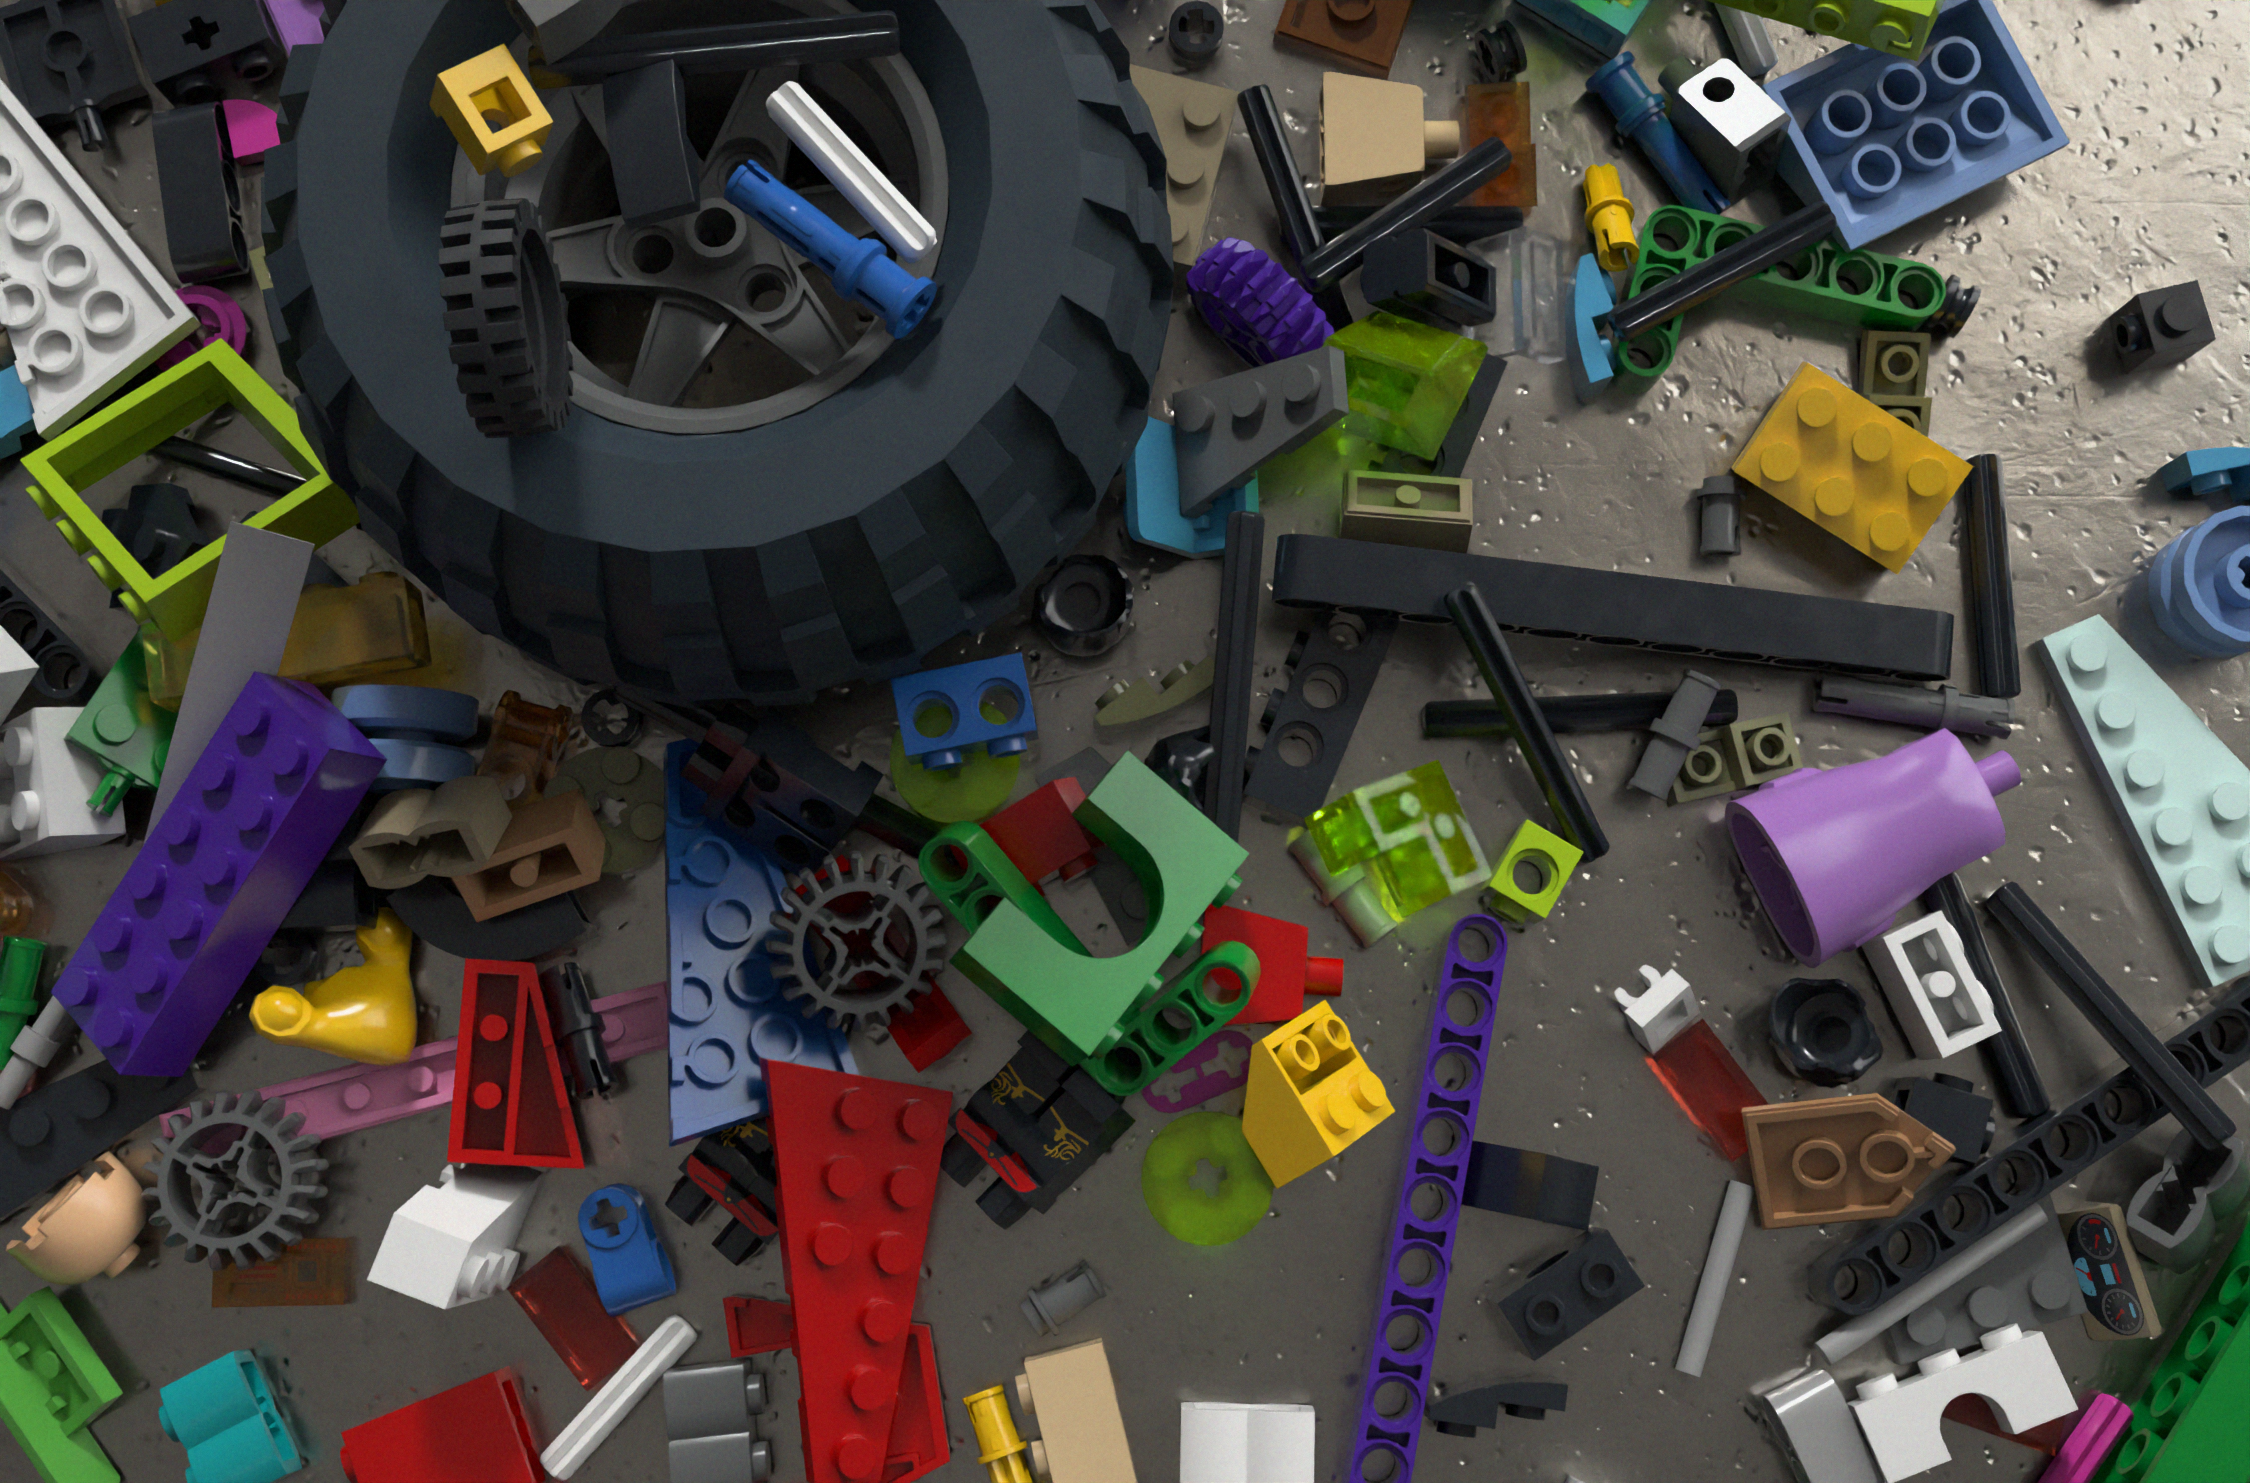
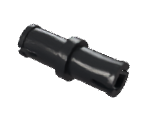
M568 962L564 964L566 973L561 975L559 965H556L541 973L539 978L541 984L544 985L557 1025L552 1030L556 1046L564 1047L576 1084L578 1099H590L594 1097L592 1089L598 1088L599 1096L617 1088L619 1082L614 1075L601 1036L605 1032L606 1027L602 1015L594 1014L581 975L580 963Z

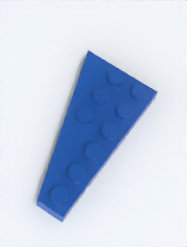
M690 738L667 743L663 753L669 1147L770 1115L766 1082L761 1079L759 1057L860 1075L841 1024L836 1029H830L826 1026L825 1011L827 1006H824L816 1016L807 1019L801 1012V1006L807 994L793 1001H787L782 994V988L793 976L783 979L773 978L769 966L775 960L785 956V954L768 952L765 940L772 935L787 933L777 929L769 921L771 911L781 910L792 913L794 910L782 900L780 895L782 889L788 887L780 864L733 832L724 823L721 815L714 822L699 812L709 794L680 775L700 746V743ZM805 932L802 951L803 960L807 968L818 978L821 972Z

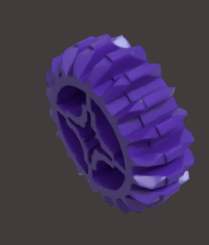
M1232 237L1220 240L1212 248H1208L1195 261L1196 265L1187 273V290L1191 295L1192 304L1201 313V319L1209 324L1214 331L1213 335L1219 337L1227 348L1250 368L1260 367L1329 345L1339 349L1334 329L1326 321L1325 312L1313 302V295L1305 292L1298 284L1297 278L1291 277L1283 269L1281 263H1275L1264 250L1255 249L1250 242Z

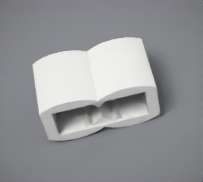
M1225 1402L1181 1403L1180 1483H1314L1315 1411L1313 1406Z

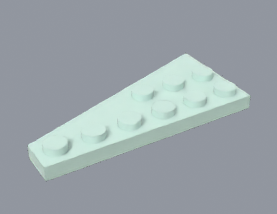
M2100 614L2034 642L2202 988L2214 987L2250 971V770Z

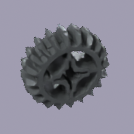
M851 851L849 853L848 871L843 872L839 871V866L834 857L828 855L822 859L823 867L828 874L827 877L817 881L813 872L805 867L799 871V876L808 890L801 895L793 888L784 887L780 892L782 900L794 909L792 913L781 910L770 912V924L777 929L787 932L785 934L772 935L765 940L768 952L785 954V956L770 964L771 974L773 978L781 979L793 976L782 988V994L787 1001L797 1000L807 994L801 1006L802 1015L807 1019L816 1016L824 1006H827L825 1023L830 1029H836L840 1025L844 1013H850L853 1030L855 1032H862L866 1026L865 1013L870 1012L875 1013L881 1027H888L891 1024V1017L886 1009L887 1007L897 1002L901 1011L909 1015L915 1008L907 993L912 988L926 996L932 992L933 987L921 975L922 970L930 972H941L943 970V960L936 954L927 952V949L940 948L948 943V937L944 931L927 929L944 917L943 911L939 905L921 907L929 899L932 890L925 882L915 884L907 889L912 880L913 871L905 864L898 867L887 878L889 859L884 854L876 855L869 872L864 871V861L859 851ZM867 891L877 893L874 900L867 898L858 910L851 913H841L829 906L826 908L823 906L831 899L849 892ZM896 903L905 911L909 924V943L903 959L895 955L891 948L883 943V935L891 922L888 915ZM809 922L818 927L822 935L831 941L830 951L824 959L826 968L818 978L807 968L803 960V939ZM859 928H865V934L877 954L868 948L859 953L856 947L855 954H848V948L837 929L845 934L855 929L858 935ZM864 970H873L885 977L889 975L884 981L865 989L845 990L837 988L840 983L846 985L856 973Z
M223 1090L216 1093L213 1104L207 1099L197 1098L190 1103L191 1118L183 1114H174L167 1119L170 1129L176 1137L156 1136L151 1141L154 1148L163 1154L162 1161L146 1162L141 1168L148 1175H158L157 1187L147 1188L140 1195L145 1201L160 1200L161 1209L154 1212L147 1222L151 1223L154 1227L167 1224L172 1225L165 1236L163 1244L168 1248H176L187 1242L184 1260L189 1263H199L208 1256L210 1269L214 1271L226 1270L232 1260L240 1271L253 1269L258 1256L265 1262L279 1259L281 1257L280 1242L288 1246L298 1245L303 1240V1237L295 1221L312 1224L319 1218L316 1210L306 1205L307 1199L323 1198L328 1192L327 1187L322 1184H311L312 1173L323 1172L327 1170L329 1165L326 1159H309L308 1151L316 1148L321 1143V1138L318 1134H306L300 1137L297 1135L303 1128L307 1117L301 1112H293L283 1118L286 1101L279 1097H271L263 1104L260 1091L245 1090L238 1100L233 1091ZM236 1124L249 1127L243 1140L234 1141L231 1148L223 1156L218 1153L208 1154L201 1150L203 1145L212 1136L227 1127ZM273 1148L281 1166V1185L275 1182L268 1172V1160ZM218 1168H238L236 1177L244 1182V1187L250 1190L233 1191L235 1182L227 1177L228 1173ZM191 1175L199 1181L202 1187L203 1197L198 1209L192 1197ZM246 1204L253 1207L264 1206L272 1210L260 1225L245 1234L232 1235L223 1232L228 1219L237 1218Z

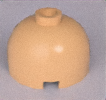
M109 1151L93 1161L102 1170L100 1173L95 1172L85 1182L84 1178L78 1173L21 1228L31 1237L26 1243L19 1240H11L6 1246V1251L42 1280L63 1286L82 1284L102 1271L112 1279L123 1271L142 1250L134 1240L146 1223L147 1203L140 1196L143 1192L141 1185L131 1172Z

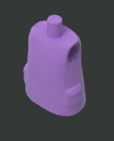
M1943 728L1880 758L1826 771L1815 768H1797L1791 774L1763 783L1759 786L1757 792L1729 802L1725 808V819L1738 856L1776 930L1802 964L1809 968H1815L1841 951L1851 952L1875 936L1885 933L1892 925L1896 913L1909 905L1937 880L2005 844V828L1993 797L2021 783V773L2014 759L2004 750H2000L1974 763L1959 739L1946 728Z

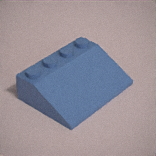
M1945 0L1918 61L1850 43L1761 87L1792 118L1776 171L1806 206L1816 201H1825L1829 205L1837 220V227L1831 235L1847 254L2066 147L2070 143L1992 0ZM1910 36L1908 42L1912 41L1913 36Z

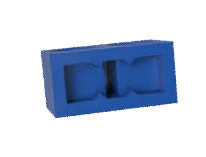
M1022 652L891 678L906 758L910 765L922 763L924 772L942 771L958 767L963 764L961 755L985 750L988 751L989 759L1019 755L1028 751L1026 742L1039 740ZM997 694L1010 696L1018 704V710L1014 718L1001 725L991 724L981 716V708L984 702L989 697ZM932 707L946 709L953 716L950 729L944 735L937 738L925 737L916 728L919 716L925 710Z

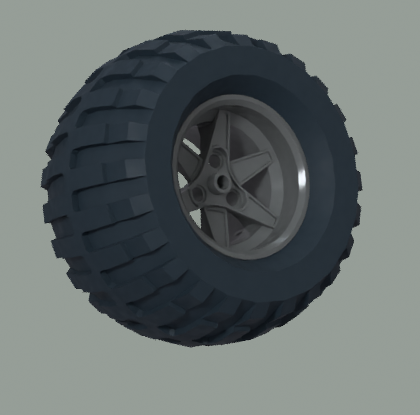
M322 0L325 9L319 18L324 42L319 44L292 45L279 93L281 104L276 119V127L280 145L264 149V177H261V234L266 254L265 259L273 287L262 289L268 322L283 374L299 389L301 394L294 397L300 431L329 478L345 491L357 508L362 529L395 560L482 635L496 637L522 651L533 661L583 686L606 683L632 690L643 699L692 709H699L711 703V699L729 698L749 699L754 706L813 703L818 697V690L849 680L864 678L867 685H871L921 669L923 667L920 659L935 647L961 631L965 636L972 637L1019 607V595L1043 567L1048 568L1061 562L1096 523V511L1111 480L1123 472L1148 424L1150 399L1156 372L1160 368L1171 316L1174 279L1171 216L1168 213L1166 193L1167 159L1149 106L1132 83L1130 53L1094 0H625L617 14L593 38L890 10L895 12L898 19L901 42L900 51L895 56L683 76L686 135L697 153L711 149L705 162L698 157L700 211L631 230L628 229L623 221L622 215L605 219L619 200L608 147L603 84L552 89L536 88L530 77L528 67V50L532 43L507 10L504 0ZM502 44H505L553 120V125L545 145L540 147L543 157L528 170L509 178L504 177L499 167L480 176L443 117L437 118L429 105L438 74ZM788 81L796 82L935 230L936 245L918 262L914 264L906 263L897 254L896 264L916 279L922 276L928 277L937 286L935 298L924 317L910 333L901 339H895L889 335L885 329L886 322L876 315L866 333L851 349L801 273L815 266V264L802 257L766 230L763 225L734 205H731L724 198V190L732 174L742 164L746 166L748 160L756 161L762 168L772 174L775 179L787 187L786 170L791 145H797L769 116L766 101L773 92L777 91L780 86ZM485 120L492 134L503 129L499 123ZM833 184L793 190L859 240L869 238L870 240L877 239L879 242H886ZM526 198L529 199V203L533 202L537 207L538 216H542L546 225V236H550L553 244V263H558L561 274L560 292L565 293L567 310L564 311L566 323L569 300L587 294L609 290H631L642 295L645 299L655 302L629 388L603 373L574 346L572 340L568 341V349L573 355V371H569L573 381V396L569 397L572 408L570 416H567L568 423L566 427L559 431L535 435L489 439L484 437V432L480 433L475 427V417L469 416L465 407L466 394L460 393L456 381L458 365L452 364L448 346L451 344L452 339L450 331H445L442 314L447 312V306L444 299L440 296L439 279L445 278L439 266V249H444L440 234L442 226H446L444 217L447 211H451V207L491 200ZM657 253L673 255L670 265L664 271L656 274H648L642 271L645 261L650 256ZM776 290L786 295L781 306L772 312H760L752 308L756 298L766 291ZM737 323L748 332L763 339L811 377V379L792 389L766 399L742 405L720 408L682 406L687 392Z

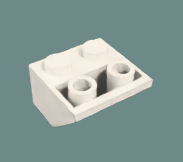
M35 707L0 726V861L98 846L126 833L122 800L111 818L99 814L111 796L112 790H109L95 811L86 805V801L90 799L107 772L92 755L64 739L85 707Z

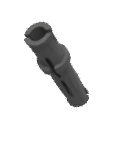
M1821 670L1817 676V683H1820L1821 687L1815 686L1814 711H1829L1932 727L1933 732L1946 728L1950 732L1955 730L1995 736L2006 740L2012 730L2011 727H2006L2005 723L2014 725L2015 702L2013 699H1999L1959 693L1955 685L1942 684L1938 689L1831 674L1828 671Z

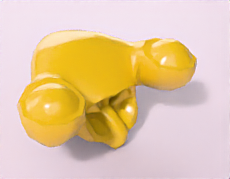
M379 907L375 929L355 930L356 943L365 959V963L362 966H346L320 981L306 983L302 995L293 988L276 985L256 995L249 1013L255 1033L276 1045L319 1050L372 1065L393 1066L409 1062L416 1044L418 1026L415 995L409 974L413 939L412 930L400 919L393 909Z

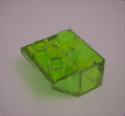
M1376 310L1328 336L1322 346L1330 345L1344 351L1349 414L1330 427L1433 461L1489 349L1488 346L1481 341Z

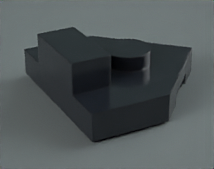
M170 483L132 486L127 510L122 508L103 510L101 522L153 580L211 544L206 531L198 529L191 514L196 508L187 488ZM119 587L111 594L109 608L128 613L118 598L120 594L125 592Z

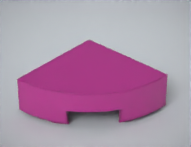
M235 99L222 101L235 160L241 166L264 161V149L280 145L276 127L278 114L262 104L249 100Z

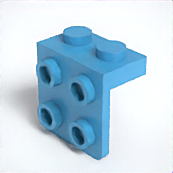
M1148 416V424L1125 466L1126 500L1123 506V515L1131 538L1134 541L1193 559L1224 555L1228 514L1234 511L1259 513L1257 470L1255 471V479L1240 489L1231 487L1211 501L1213 508L1197 519L1181 515L1176 427Z

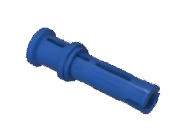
M1631 51L1618 55L1596 71L1585 83L1586 89L1589 93L1597 92L1617 119L1615 125L1617 132L1626 138L1634 137L1681 204L1686 208L1720 215L1731 206L1729 200L1725 199L1663 112L1667 108L1664 104L1666 102L1665 98L1661 93L1653 94L1634 68L1633 63L1636 58Z
M748 160L746 166L742 164L732 174L724 190L725 200L745 214H748L763 225L766 230L831 277V284L837 296L845 302L857 300L886 322V332L895 339H901L906 336L921 321L935 298L937 291L935 282L923 276L916 279L886 256V246L877 239L863 238L859 240L851 233H848L795 191L790 190L775 179L772 174L762 168L756 161Z

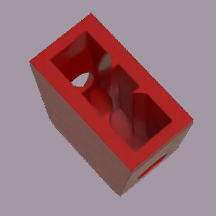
M1209 904L1203 912L1202 926L1205 929L1201 934L1200 956L1212 946L1222 941H1237L1253 950L1260 961V978L1248 1004L1221 1028L1290 1022L1302 1014L1304 994L1341 997L1344 960L1341 958L1307 956L1308 927L1226 905L1216 909L1212 904ZM1224 967L1211 970L1214 981L1220 987L1228 990L1242 987L1238 975L1232 970Z

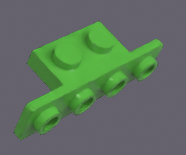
M50 1286L29 1294L9 1314L0 1303L1 1419L45 1483H119V1474L86 1426L123 1394L122 1390Z

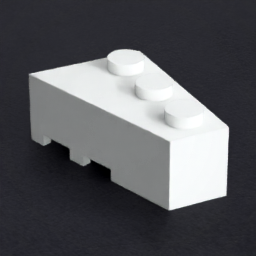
M462 1163L461 1167L458 1168L449 1164L441 1172L439 1181L445 1182V1184L440 1189L426 1184L394 1212L367 1280L444 1310L493 1297L497 1288L505 1290L513 1278L520 1258V1253L513 1251V1248L543 1172L528 1166Z

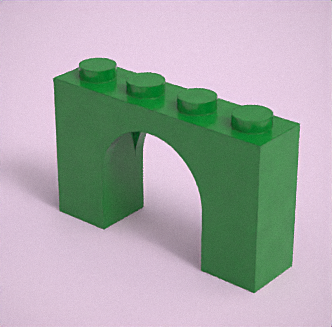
M1128 750L1108 769L1071 815L1126 861L1141 884L1146 907L1145 921L1141 935L1132 950L1124 955L1112 958H1091L1079 955L1058 943L1004 897L988 913L948 961L1072 1067L1091 1054L1097 1060H1100L1114 1046L1125 1028L1117 1023L1118 1019L1131 1003L1138 1009L1142 1008L1159 989L1165 977L1157 972V970L1171 953L1179 959L1196 942L1205 929L1197 922V919L1209 904L1219 909L1237 890L1243 878L1235 871L1249 855L1246 850Z

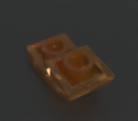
M1529 81L1464 86L1468 152L1490 137H1499L1511 151L1513 157L1507 171L1472 193L1473 205L1537 206L1536 143L1531 144Z

